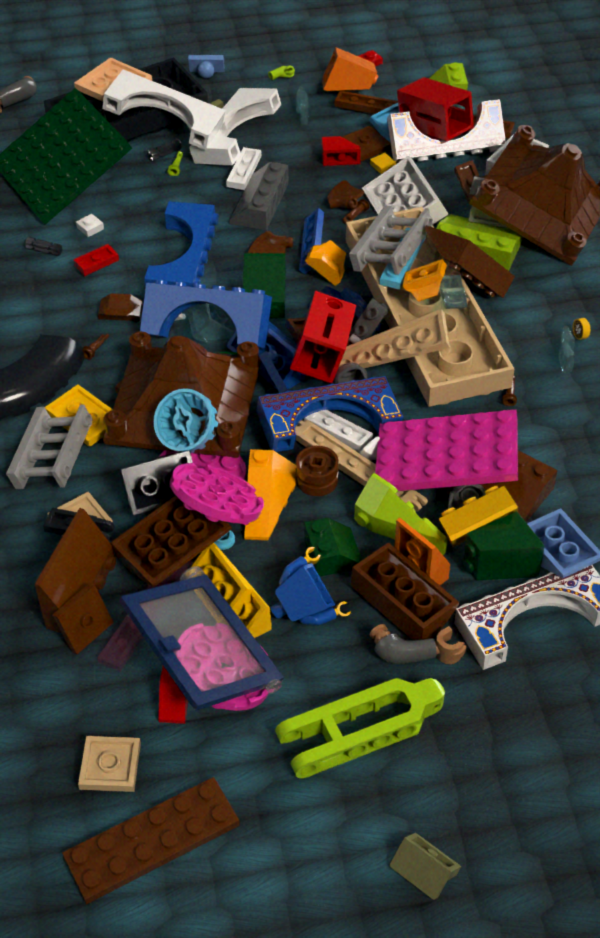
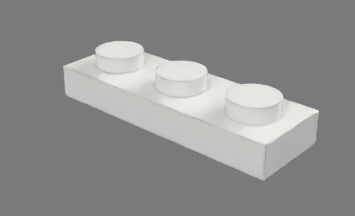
M243 147L241 155L226 181L227 187L241 190L246 189L261 158V150Z
M322 410L304 418V421H311L358 452L373 439V433L328 410Z

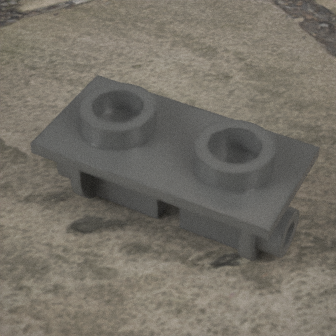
M372 298L350 331V334H355L361 340L371 337L385 314L388 313L387 309L389 307L384 303H378Z

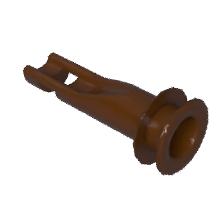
M360 199L357 207L349 212L342 219V222L346 225V222L352 221L362 211L366 212L370 207L369 203L365 199Z
M102 334L95 342L89 346H84L82 349L84 358L91 360L95 356V351L104 343V340L109 338V334Z
M513 375L512 388H508L502 398V403L505 406H515L517 403V397L514 395L515 375Z

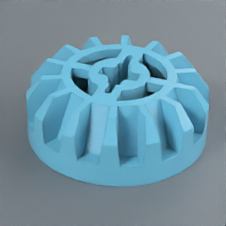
M178 389L166 395L157 406L154 415V429L161 443L177 452L189 450L190 453H194L196 449L205 448V443L214 438L212 434L214 427H218V422L215 420L217 410L212 406V401L192 389ZM191 408L199 409L204 416L199 417L192 413ZM205 420V428L199 435L198 430L201 427V422ZM181 430L187 439L183 438L178 431Z

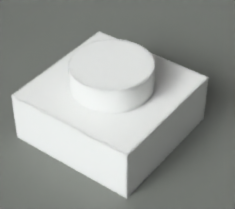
M93 214L76 222L77 229L87 237L104 229L103 222Z

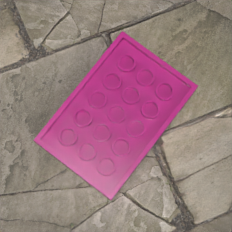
M517 410L380 423V440L378 441L375 474L392 484L398 491L518 481Z

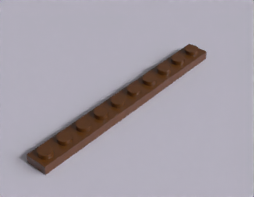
M341 90L335 99V107L373 114L398 103L396 100ZM473 115V122H474V123H475V120H476L477 115ZM503 120L505 138L509 139L511 137L515 122Z

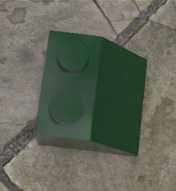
M330 518L304 522V537L307 549L309 547L315 548L314 551L309 553V556L313 559L320 555L319 561L313 564L320 577L350 571L353 566L362 561L350 527Z

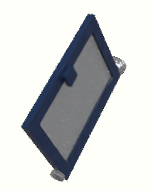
M194 566L186 570L179 582L121 596L120 604L195 711L264 688L269 694H273L281 688V683L284 679L283 675L209 577L205 575L201 567Z

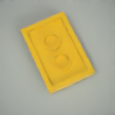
M77 384L47 405L45 409L51 418L73 417L76 415L79 406L84 404L93 420L84 440V443L90 447L104 437V416L113 409ZM62 426V427H64L66 430L69 431V429H70L71 426Z

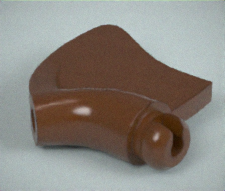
M347 180L341 181L328 194L327 198L330 209L356 208L358 205L357 200L364 194V190L354 188Z
M266 231L253 242L248 253H286L287 247H293V238L278 236L271 231Z

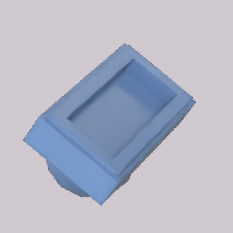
M223 55L188 56L190 72H198L202 78H210L214 72H224Z

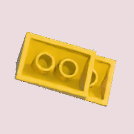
M213 543L203 550L183 579L207 575L254 638L272 630L270 607L218 546ZM203 588L192 590L217 625L230 627Z

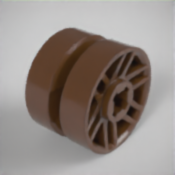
M316 445L303 449L296 458V481L299 489L310 496H324L333 492L338 485L339 460L337 454L325 446Z

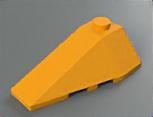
M250 449L248 483L256 489L254 494L257 497L263 498L264 507L257 520L245 525L244 539L269 540L283 507H286L288 498L296 487V465L274 450Z

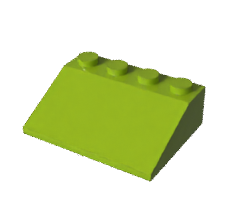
M453 214L441 220L436 228L470 240L508 271L524 239L523 236L510 228L470 222L469 218Z

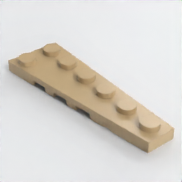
M440 309L346 347L339 366L345 363H357L363 368H368L450 348L445 313Z

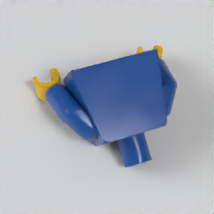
M309 547L304 557L300 556L285 567L279 579V587L275 590L279 602L271 606V611L276 618L280 619L287 614L292 622L299 620L302 624L321 625L336 619L337 616L345 617L351 613V611L345 614L341 613L340 606L347 602L343 601L337 605L334 603L313 564L317 563L320 555L313 559L309 557L308 554L314 551V547Z

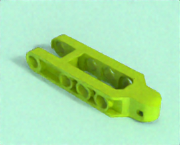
M395 678L282 721L275 728V732L281 744L300 738L304 740L320 733L323 734L327 743L302 752L291 761L296 777L307 778L419 734L424 719L441 710L444 703L445 690L437 680L432 678L415 684ZM397 701L398 703L411 705L410 710L406 713L346 736H342L337 724L347 720L354 721L356 717L373 710L374 712L380 711L381 707Z

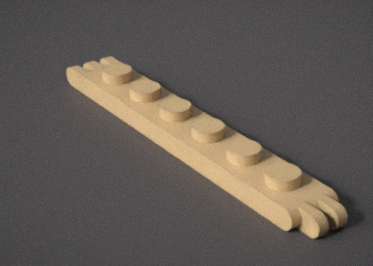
M301 420L295 427L296 441L305 447L317 445L333 450L338 456L339 469L363 486L366 485L370 476L375 473L376 464L311 421ZM415 490L398 491L396 493L405 503L410 501L415 506L413 508L415 512L428 503L426 497Z

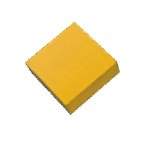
M386 153L370 159V165L382 174L396 165V161Z

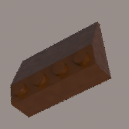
M426 225L425 231L442 258L449 262L448 266L458 272L461 271L460 275L465 279L473 280L472 285L479 289H484V294L492 298L495 295L504 298L515 278L512 273L470 240Z
M518 450V481L479 485L483 486L485 491L494 486H498V488L505 486L518 506V513L527 522L554 489L557 470ZM455 486L441 487L438 490L449 495Z
M174 496L113 540L111 544L118 560L133 575L154 588L232 530V527L226 521L219 520L214 522L198 511L185 508L184 502L177 496Z
M79 508L35 583L46 629L59 633L62 632L52 614L89 583L94 584L98 592L102 590L108 573L113 571L116 565V557H114L111 543L82 508Z

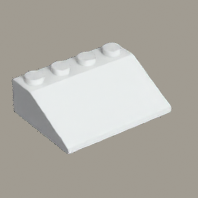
M410 155L362 187L377 214L381 212L384 206H392L393 212L423 207V209H429L433 225L448 215V212Z

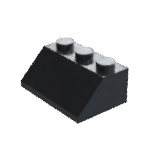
M189 450L118 468L124 493L133 516L158 509L176 496L170 487V478L177 466L193 463Z

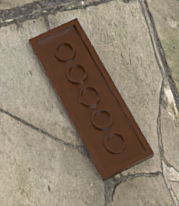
M212 777L62 852L87 905L240 826V821L216 779Z

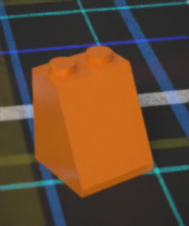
M335 47L322 77L323 89L326 91L370 89L372 84L375 85L378 79L377 70L373 62Z

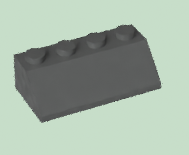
M269 162L252 174L229 223L267 230L289 184L288 165Z

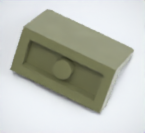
M417 833L403 839L390 863V867L433 900L439 897L447 881L455 877L461 868L458 863Z

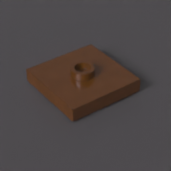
M367 126L343 136V138L361 147L360 162L391 149V143L372 126Z
M92 583L86 585L52 614L69 648L75 654L81 652L114 623L96 586Z

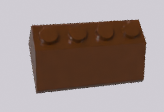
M390 543L385 544L352 567L351 587L412 640L432 639L459 606L458 600Z

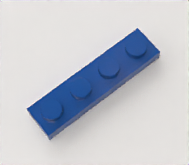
M319 208L308 215L304 221L299 270L304 274L314 270L305 262L310 249L314 245H321L324 212Z

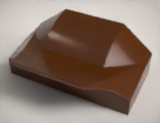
M110 293L101 299L98 318L104 320L140 321L143 309L142 301L131 294Z

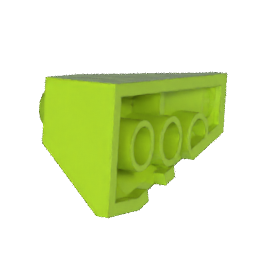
M373 473L355 503L354 519L357 523L374 533L395 539L396 520L401 518L436 546L444 555L448 538L427 518L421 519L413 509L415 506L410 501L405 503L397 496L398 490L392 484Z

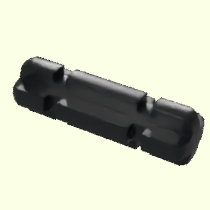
M175 139L171 143L168 142L156 147V150L155 148L148 150V158L154 161L159 159V156L161 158L173 153V150H181L182 143L179 139Z
M27 237L25 240V247L27 249L34 250L35 248V251L48 254L52 252V255L60 256L63 252L61 244L54 243L53 245L52 242L41 239L36 241V238Z

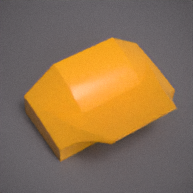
M329 240L321 245H314L310 249L305 262L336 286L341 282L345 271L346 252Z
M441 259L406 271L403 287L406 291L411 292L418 302L437 296L447 264Z

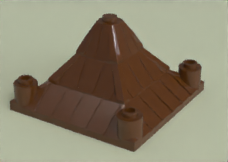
M520 125L486 178L479 185L469 204L572 266L585 247L588 237L600 218V181L596 184L587 173L582 152L576 145L567 143L551 148L532 145L531 143L535 138L533 128L528 125Z
M142 331L133 333L129 338L131 355L115 406L112 411H109L104 416V444L174 451L163 445L155 433V411L161 400L169 393L178 389H192L212 401V406L217 410L215 420L218 422V427H214L212 432L214 438L205 443V448L196 449L194 453L239 458L261 365L257 344L249 341L243 342L238 345L237 354L232 355L208 352L203 346L184 336L169 338L163 345V348L153 347L148 333ZM191 408L192 413L199 417L204 416L199 409ZM205 420L201 422V427L198 430L199 435L205 428ZM181 430L178 431L183 438L187 439Z

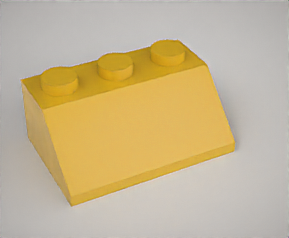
M498 486L491 487L485 491V496L479 499L476 496L463 502V507L457 510L452 507L441 513L443 517L439 518V522L452 547L465 542L467 533L516 511L518 512V506L505 486L498 488Z

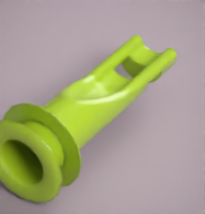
M178 151L176 159L168 167L167 172L170 176H178L180 173L179 165L183 156L181 151Z

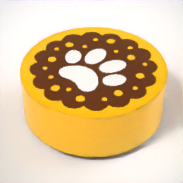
M586 318L575 319L573 322V333L578 340L587 339L590 335V324Z

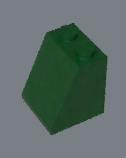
M244 253L243 289L248 293H252V289L264 290L265 295L272 297L269 318H285V253Z
M516 511L467 533L463 567L467 573L472 574L476 581L537 577L540 573L545 545Z

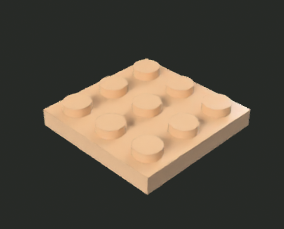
M110 57L74 82V86L78 91L103 102L104 93L122 70L151 81L152 75Z

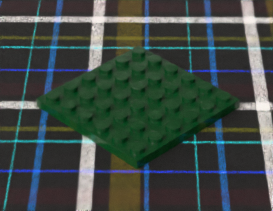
M74 88L0 153V172L46 225L126 155L132 147L97 109Z

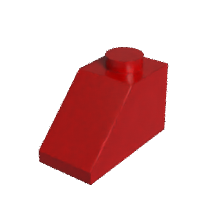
M341 136L322 137L323 166L360 164L361 147Z
M162 665L158 720L162 723L185 724L188 700Z

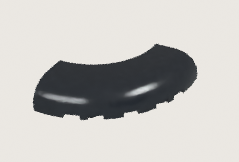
M40 334L37 342L26 355L11 365L0 369V421L12 414L16 417L29 412L30 407L38 403H46L55 396L56 391L62 387L65 388L69 384L68 380L73 374H77L85 359L82 346L71 338Z

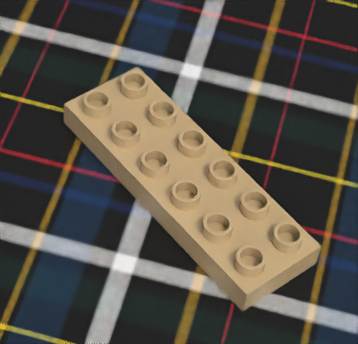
M423 207L394 212V215L396 217L418 218L424 209ZM377 216L346 222V243L350 251ZM395 225L393 229L405 230L406 227L411 228L412 226ZM427 234L410 270L443 259L447 266L437 296L418 302L411 292L405 290L403 284L400 290L380 285V277L388 263L368 262L361 272L375 300L389 307L387 309L388 313L385 314L384 318L390 329L440 309L445 313L450 348L405 358L428 406L444 405L452 401L478 395H488L495 391L512 388L513 365L460 272L448 266L449 262L442 258ZM386 237L384 241L399 242L401 238ZM378 249L375 254L392 255L394 250Z

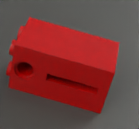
M425 77L397 90L399 113L409 112L413 124L422 133L449 141L474 127L472 93L470 91ZM458 104L464 106L465 110L452 105Z
M315 291L302 325L290 369L332 383L347 347L356 305ZM315 351L320 353L316 369L311 367Z

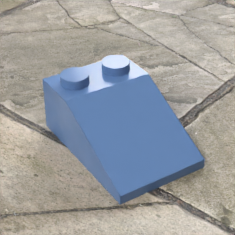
M561 508L527 523L545 545L541 567L559 577L565 578L600 561V550Z

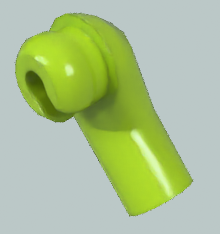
M290 65L281 66L268 72L270 80L278 77L291 78L294 76L295 69Z

